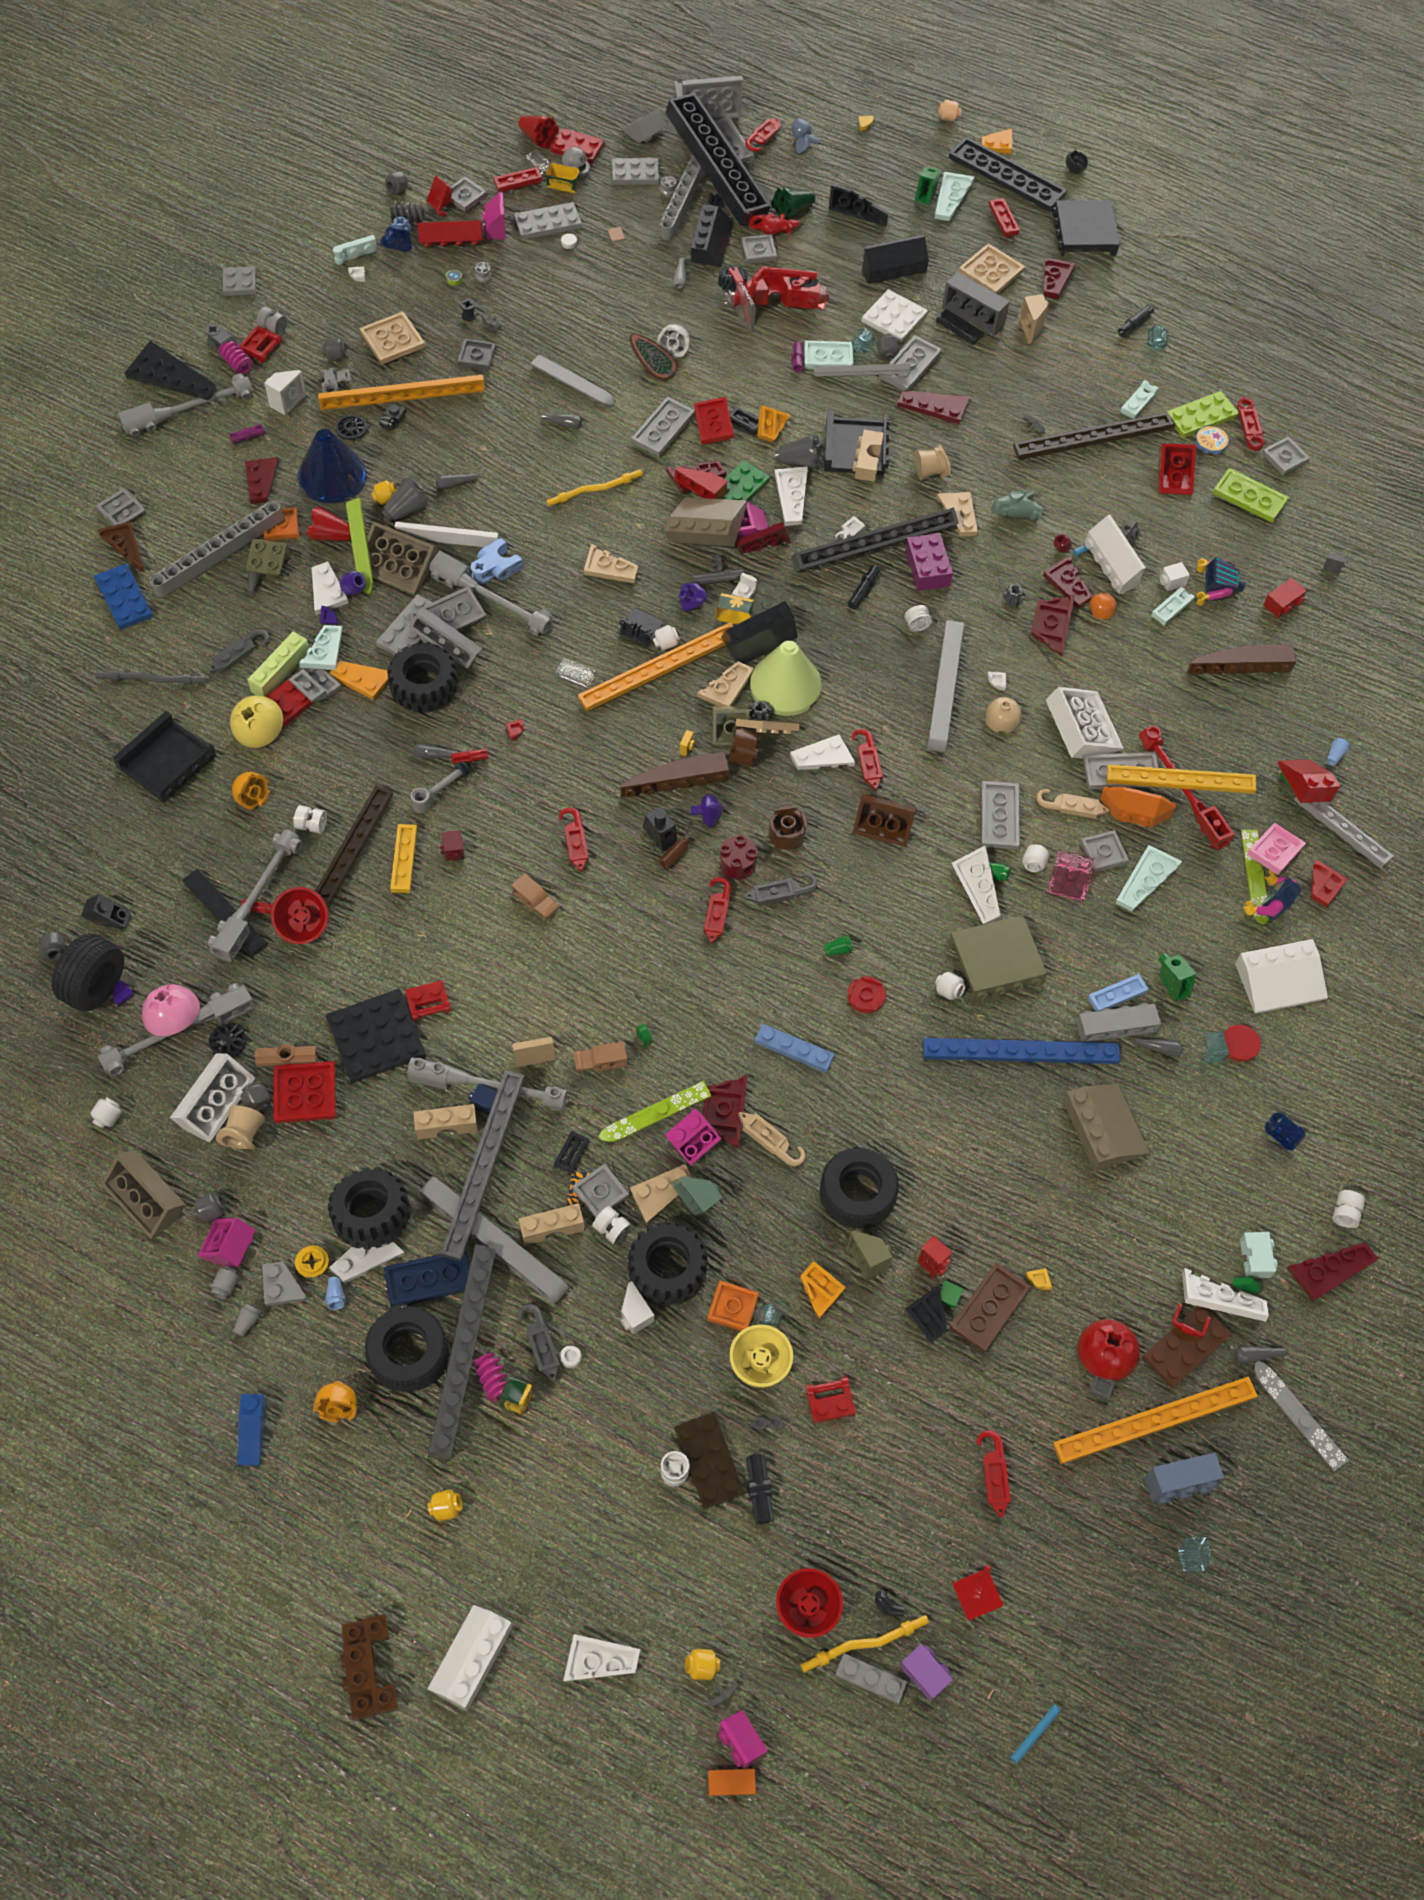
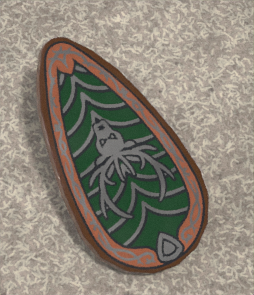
M635 333L630 335L631 347L650 375L660 380H668L674 376L677 370V363L666 349L645 336Z

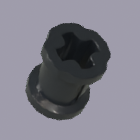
M471 299L463 300L461 302L462 318L465 321H472L476 318V313L474 312L475 302Z

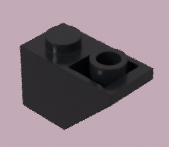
M98 894L86 900L81 917L97 925L125 929L131 911Z

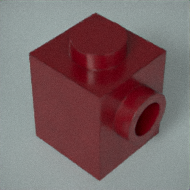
M461 830L442 832L443 843H440L441 854H445L446 861L465 859Z

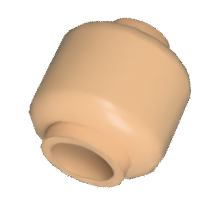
M944 100L943 103H940L938 116H940L941 120L954 122L957 117H960L961 108H959L958 102Z

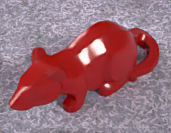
M763 214L753 216L749 220V226L753 230L760 229L767 235H775L785 231L790 235L799 226L800 221L786 220V214H781L779 218L775 217V214ZM762 219L758 224H754L756 220Z

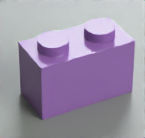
M920 1644L899 1666L931 1702L953 1679L950 1677L952 1675L950 1670L944 1664L940 1665L934 1659L936 1657L934 1652L928 1646L924 1647Z

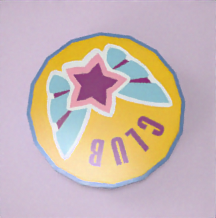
M1215 426L1201 428L1195 438V444L1199 450L1206 454L1213 453V455L1223 453L1229 442L1226 432Z

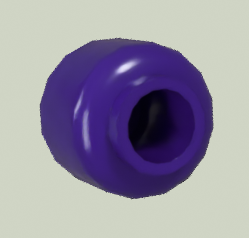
M357 571L344 574L339 582L342 592L348 596L361 593L366 586L364 576Z

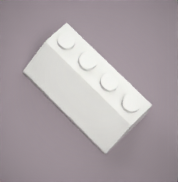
M1108 515L1088 531L1084 542L1094 555L1095 561L1102 567L1103 573L1111 581L1113 588L1121 594L1137 587L1145 566L1111 515Z
M215 1054L170 1118L184 1130L207 1142H211L228 1118L230 1106L238 1104L243 1092L242 1089L252 1083L255 1077L228 1054Z
M473 1605L432 1679L428 1690L468 1711L513 1628L512 1623L492 1611Z

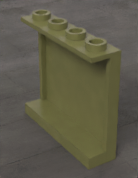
M1023 915L951 932L949 943L951 948L955 947L972 990L971 1000H983L991 995L996 994L999 996L1007 991H1019L1027 986L1032 985L1035 987L1044 983L1047 972Z

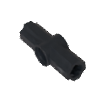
M765 1454L747 1456L749 1498L752 1500L755 1524L761 1525L774 1522L773 1506L771 1503L772 1488L770 1478L767 1475Z

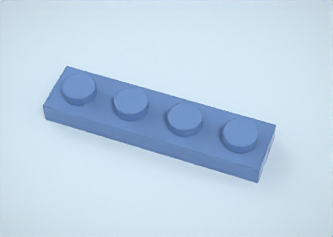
M762 1024L755 1038L756 1044L827 1073L834 1058V1053L765 1024Z

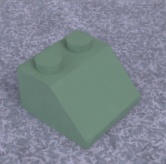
M682 1176L670 1183L694 1216L705 1212L723 1198L718 1185L709 1180Z

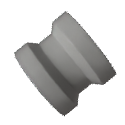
M666 176L661 179V194L666 197L673 196L676 190V180L673 177Z
M479 262L475 266L476 279L481 283L491 280V266L487 262Z

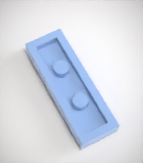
M1137 974L1089 994L1088 1000L1097 1012L1105 1008L1115 1007L1146 994L1149 989L1140 974Z

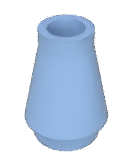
M1337 738L1333 741L1326 762L1335 766L1349 751V743L1342 738Z
M331 1277L328 1279L325 1304L331 1310H338L344 1307L346 1298L341 1285V1279L339 1277Z

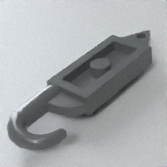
M255 629L243 638H239L212 658L213 662L209 672H226L253 652L254 644L252 639L263 635L265 637L263 645H265L269 641V634L265 630Z
M802 874V877L811 880V885L800 888L799 884L790 878L756 885L744 896V900L763 905L792 899L795 896L813 892L817 887V880L811 874Z
M526 1304L519 1309L517 1319L519 1322L522 1321V1314L525 1311L533 1312L536 1322L528 1327L527 1337L539 1373L544 1374L555 1383L560 1363L542 1311L534 1304Z

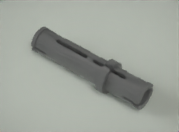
M743 568L736 570L724 569V571L696 574L692 575V583H697L698 585L717 582L729 583V581L740 580V575L744 573Z

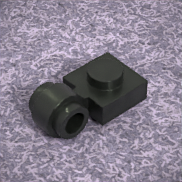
M390 403L383 414L384 417L382 416L379 421L382 429L393 430L396 423H400L405 415L406 407Z

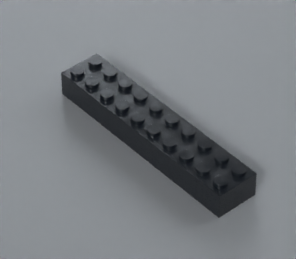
M696 93L669 99L665 114L739 225L749 224V220L753 216L768 215L771 207L770 203Z

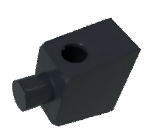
M661 807L645 816L643 829L661 852H665L677 841L674 822Z

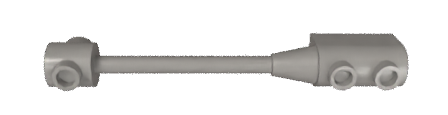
M236 374L232 377V387L215 392L209 401L197 398L173 407L153 409L149 402L119 412L118 415L126 435L130 434L132 437L140 435V430L154 431L157 428L156 425L180 411L234 393L237 398L249 399L253 389L248 377H244L243 374Z
M439 551L431 561L429 566L431 577L437 581L443 578L445 580L444 583L449 588L454 586L465 588L469 586L472 591L479 592L529 620L528 626L531 627L529 630L536 636L539 633L545 635L551 629L553 615L549 611L541 609L540 612L535 611L531 614L480 586L479 583L470 577L471 573L467 565L442 551Z
M283 830L281 834L276 833L274 835L272 843L277 852L246 902L226 922L222 920L219 922L217 937L212 935L209 938V950L216 957L232 963L250 934L246 920L253 903L283 855L298 854L301 850L302 840L293 831Z
M232 984L228 987L229 992L223 995L220 992L212 994L210 996L211 1001L200 1009L197 1018L191 1025L216 1019L220 1026L222 1023H226L255 1009L253 1000L244 985ZM153 1035L118 1052L116 1047L105 1046L100 1050L101 1054L98 1055V1058L106 1074L109 1073L110 1076H116L124 1071V1058L169 1036Z
M412 1057L407 1071L409 1082L446 1090L449 1084L468 1083L473 1085L481 1084L498 1090L501 1083L469 1076V1074L453 1068L451 1065L423 1060L422 1058ZM547 1086L545 1091L521 1087L519 1093L520 1095L543 1099V1106H548L553 1111L563 1110L567 1098V1090Z

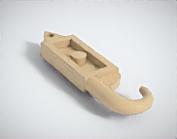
M1049 789L1040 790L1036 796V800L1041 807L1058 810L1061 813L1096 819L1097 816L1107 814L1110 811L1098 799L1065 793L1058 795L1054 802L1045 801L1042 799V795L1049 793Z
M739 1112L738 1116L743 1125L742 1130L770 1153L775 1154L790 1166L796 1167L804 1163L806 1154L802 1147H798L801 1154L800 1158L793 1159L786 1153L789 1143L783 1134L757 1113L753 1115Z

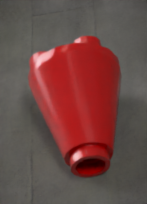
M525 115L521 116L518 120L520 129L536 146L549 149L559 133V127L556 122L548 116Z
M320 506L317 509L313 508L311 514L313 524L309 525L307 530L310 540L352 541L347 521Z

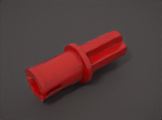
M487 748L472 751L468 749L466 752L451 754L453 764H459L461 761L472 764L473 761L488 760Z

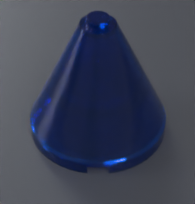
M321 429L315 434L299 466L298 481L300 487L309 498L321 503H340L345 501L344 498L352 494L356 496L362 490L366 482V469L362 459L328 429Z

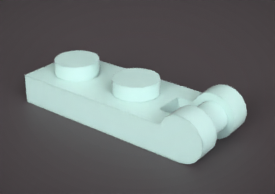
M374 235L333 248L335 263L338 265H342L347 260L377 251Z
M1144 380L1138 390L1122 406L1121 413L1135 419L1155 397L1159 387L1151 386L1148 381Z
M1180 587L1158 606L1151 616L1165 626L1183 609L1191 605L1196 597L1193 594H1188L1185 588Z

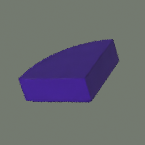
M321 606L320 623L339 625L336 614L330 608Z
M122 980L117 983L113 992V997L118 1007L134 996L132 990Z

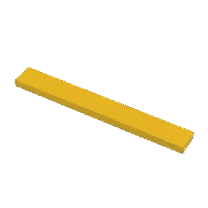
M1107 765L1106 783L1250 794H1255L1256 775Z

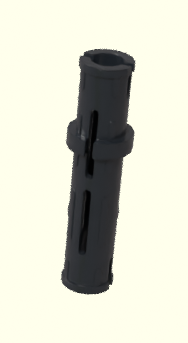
M1150 304L1146 305L1134 317L1126 320L1125 324L1117 330L1118 333L1123 331L1119 336L1125 337L1130 331H1134L1142 321L1154 313V308L1149 311L1153 306Z
M871 565L868 572L862 576L861 583L847 602L849 608L857 609L868 589L874 585V580L880 573L878 566Z

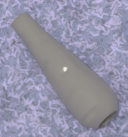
M684 258L679 259L673 278V285L677 289H682L686 284Z

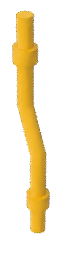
M641 470L630 474L625 473L620 478L604 484L587 485L566 493H559L558 496L546 500L548 507L557 503L562 504L567 502L568 499L586 492L603 491L623 483L628 484L633 479L643 476Z
M923 1615L911 1622L908 1620L900 1624L899 1628L878 1638L849 1640L826 1652L823 1650L815 1654L814 1658L800 1664L803 1673L817 1666L823 1667L829 1664L830 1660L850 1650L882 1647L902 1636L907 1637L913 1634L914 1630L928 1624L929 1620L926 1615Z

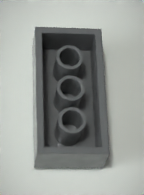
M956 272L946 282L942 306L995 336L1005 325L1010 301L963 274Z

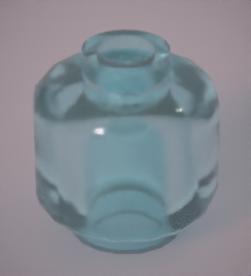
M1155 325L1150 328L1147 335V345L1155 351L1165 348L1168 344V330L1163 325Z
M861 328L852 338L851 344L855 351L867 353L875 342V336L870 329Z
M772 1304L760 1306L755 1312L753 1325H768L780 1330L782 1313Z

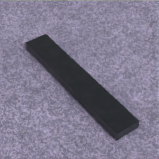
M198 869L182 879L184 885L219 922L221 920L226 922L237 911ZM248 923L250 934L242 946L253 957L268 946V944Z

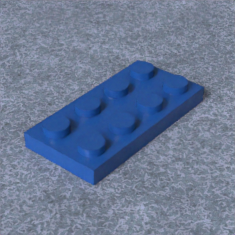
M127 563L94 575V579L120 630L153 618V614Z

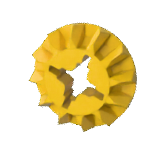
M315 1245L303 1248L295 1259L298 1273L305 1278H315L316 1276L323 1275L329 1263L327 1252ZM311 1255L315 1261H318L314 1264V1269H312L310 1264H307L310 1262Z

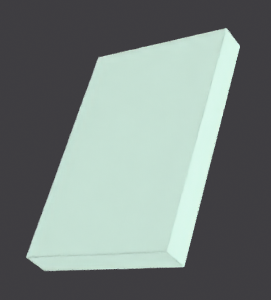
M804 342V369H814V367L853 365V342Z

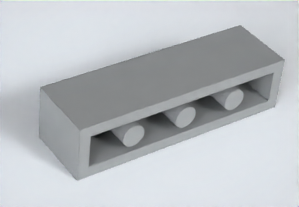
M424 607L416 613L408 626L430 643L437 645L438 648L442 647L454 660L466 668L474 662L482 650L480 646Z
M1142 1003L1133 1007L1122 1006L1119 1009L1105 1008L1097 1012L1085 1011L1079 1014L1076 1024L1081 1042H1094L1157 1033L1161 1022L1156 1005Z

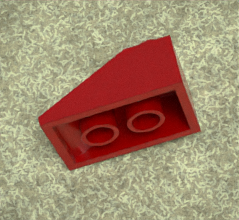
M1162 443L1159 449L1158 464L1159 494L1193 495L1196 445Z
M1309 759L1282 760L1277 763L1300 803L1331 802L1341 787L1332 772Z

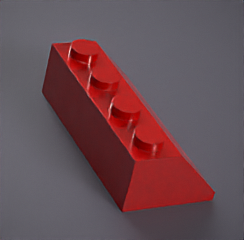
M481 220L418 223L419 243H423V246H432V243H439V246H447L448 242H454V245H464V242L469 241L473 245L480 244L479 241H483Z

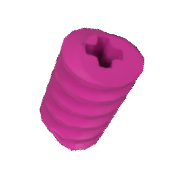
M226 342L220 346V356L237 374L245 375L253 365L252 359L236 342Z
M494 1353L486 1354L473 1363L474 1368L477 1369V1376L480 1377V1383L483 1384V1390L487 1392L486 1397L490 1402L500 1400L502 1391L507 1381H502L507 1374L499 1373L504 1367L503 1365L496 1366L500 1362V1358L493 1359Z

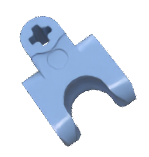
M500 538L479 551L477 555L478 560L471 564L472 578L479 584H485L494 577L503 581L523 568L524 560L518 555L510 558L501 557L506 553L507 543Z

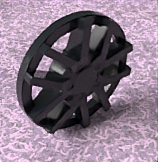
M351 414L341 417L337 421L335 429L338 436L343 440L356 441L358 438L361 439L367 431V424L361 416Z
M222 1023L223 1025L216 1026L215 1030L211 1033L209 1046L214 1054H223L224 1049H227V1054L230 1057H235L246 1046V1034L238 1024ZM225 1028L226 1033L222 1034L220 1030ZM236 1043L242 1044V1046L239 1047L236 1045ZM231 1048H234L237 1051L231 1053Z

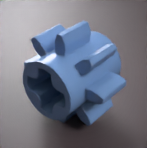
M397 217L394 219V223H391V229L394 235L405 237L408 235V231H411V225L408 219Z

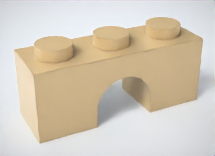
M864 430L863 436H859L858 446H860V449L856 450L855 459H858V461H854L853 471L856 472L855 479L875 482L879 458L872 456L880 457L884 433Z
M474 1104L414 1112L415 1132L418 1140L438 1137V1132L447 1129L456 1130L458 1135L478 1132Z
M579 1203L518 1218L524 1246L543 1242L547 1235L555 1232H563L564 1236L585 1231Z

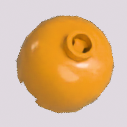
M254 772L240 774L232 785L234 800L245 809L253 810L257 805L261 807L270 794L267 784L269 781L263 775Z
M336 1381L327 1384L317 1392L313 1412L317 1411L319 1418L326 1421L340 1422V1418L347 1417L349 1420H352L356 1416L357 1396L354 1390L343 1382Z

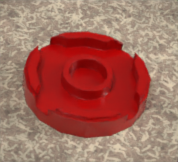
M864 976L852 981L848 988L847 998L853 1009L860 1013L869 1014L881 1009L885 1003L886 991L879 980Z
M1245 1025L1230 1026L1225 1030L1221 1038L1224 1054L1236 1062L1251 1061L1257 1056L1261 1048V1040L1258 1034L1252 1028Z

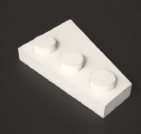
M325 562L312 567L315 614H321V606L334 609L348 604V599L342 592L330 564Z
M840 735L790 752V757L797 770L819 769L821 766H831V768L838 767V765L855 766V761Z
M394 1242L382 1244L380 1248L371 1247V1249H363L360 1246L357 1249L351 1247L329 1268L345 1284L368 1273L369 1270L378 1266L381 1267L387 1264L388 1261L405 1254Z
M574 1634L563 1681L636 1673L641 1649Z

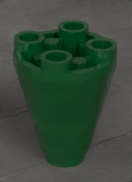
M777 188L771 200V206L775 209L778 216L786 214L785 219H790L810 207L815 202V194L813 191L805 189Z

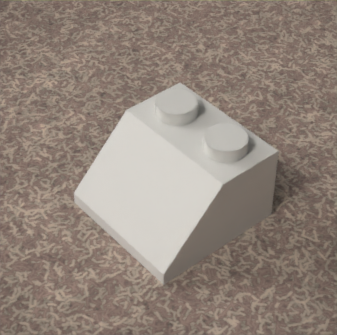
M300 370L274 373L264 383L269 406L283 415H286L306 396Z

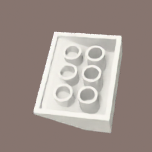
M1058 687L1046 699L1049 710L1071 758L1083 759L1084 755L1108 754L1124 749L1098 691Z
M1313 939L1241 953L1235 963L1255 1014L1326 1000L1328 998L1320 955Z

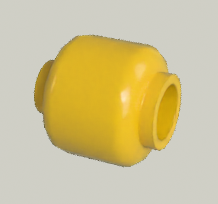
M388 480L375 484L373 487L374 492L371 493L374 501L379 502L381 505H386L396 490L395 484L393 482L390 483Z
M453 1490L434 1493L431 1497V1502L428 1503L429 1514L434 1516L437 1521L456 1518L459 1515V1511L462 1510L461 1497Z
M693 1649L690 1655L686 1656V1673L693 1680H712L716 1672L718 1673L720 1670V1659L716 1658L713 1650Z

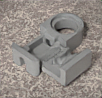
M329 368L328 371L326 369L321 370L325 381L322 383L324 393L331 388L335 389L333 392L339 391L338 383L340 384L343 381L348 382L350 386L352 385L349 369L340 370L337 373L335 368Z

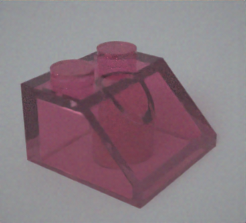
M1058 850L1052 868L1048 893L1084 901L1095 858Z

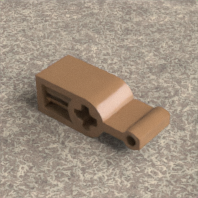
M525 873L511 884L512 894L531 910L537 911L545 920L560 908L556 902L548 897L545 890Z
M624 1041L594 1046L590 1050L573 1052L576 1072L590 1069L602 1071L627 1067Z

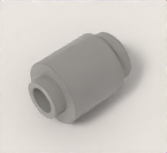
M227 1266L224 1269L220 1268L211 1285L212 1290L210 1293L217 1298L226 1300L227 1296L231 1295L238 1280L237 1271Z

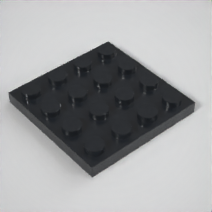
M400 988L326 1014L351 1084L405 1065L410 1062L412 1057H426L425 1050Z

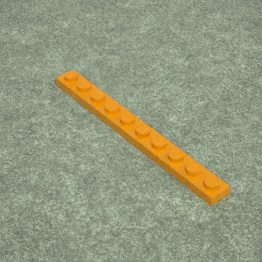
M483 375L318 393L320 409L327 410L483 392L485 387Z
M731 622L580 693L578 694V700L586 711L592 710L725 646L721 636L725 630L733 627Z
M1248 1376L1056 1441L1052 1445L1062 1465L1256 1399L1258 1396Z

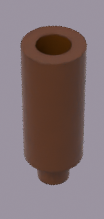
M686 837L682 840H677L658 860L659 864L664 869H669L688 849L687 845L690 841Z

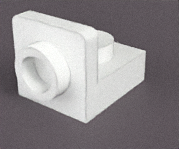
M742 573L740 575V582L732 595L751 599L757 590V579Z

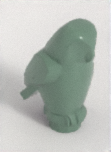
M1019 490L995 500L991 506V511L993 514L1011 518H1029L1034 520L1040 518L1042 506L1038 505L1037 502L1031 501L1035 496L1034 491Z

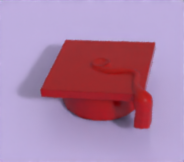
M435 175L426 201L437 210L438 215L446 216L447 212H442L441 209L442 207H447L451 202V186L445 183L438 175Z
M988 1564L983 1567V1570L952 1583L967 1621L1004 1606L989 1573L991 1566Z

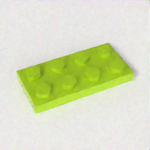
M1222 391L1167 411L1174 423L1173 427L1182 438L1196 434L1203 427L1217 426L1235 419L1239 415V412Z
M1231 468L1226 471L1213 490V494L1271 523L1274 522L1289 498Z

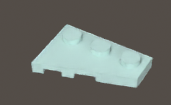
M324 625L315 638L313 646L307 650L305 658L299 662L300 668L336 670L343 632L342 626Z

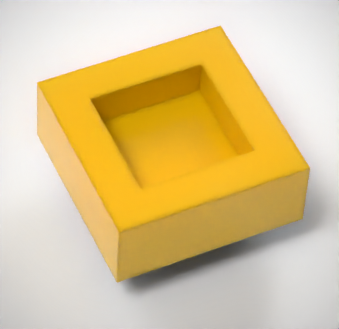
M686 730L680 743V755L687 756L689 750H693L695 745L693 732Z

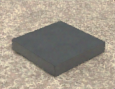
M464 338L457 366L489 371L496 350V343Z

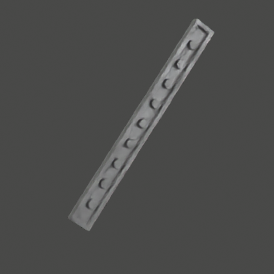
M508 1070L504 1071L441 1251L442 1257L462 1261L525 1078L523 1074Z

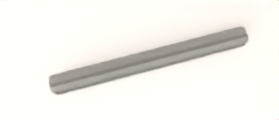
M910 364L814 367L815 377L909 374L911 372Z

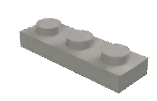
M843 1654L835 1677L897 1705L900 1703L907 1681L847 1654Z

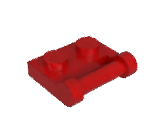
M256 326L240 344V347L247 355L257 358L259 362L264 363L268 354L276 345L282 342V338L278 334ZM268 340H272L262 352L259 351Z
M443 980L405 989L413 1021L419 1020L418 1018L443 1011L445 1013L451 1012ZM439 1002H442V1003H443V1004H439V1005H435V1006L423 1008V1009H420V1010H416V1008H419V1007H423V1006H427V1005H431V1004H435V1003H439Z
M847 1376L841 1377L837 1381L813 1386L812 1384L805 1385L814 1424L856 1415ZM842 1388L843 1394L815 1399L814 1394Z

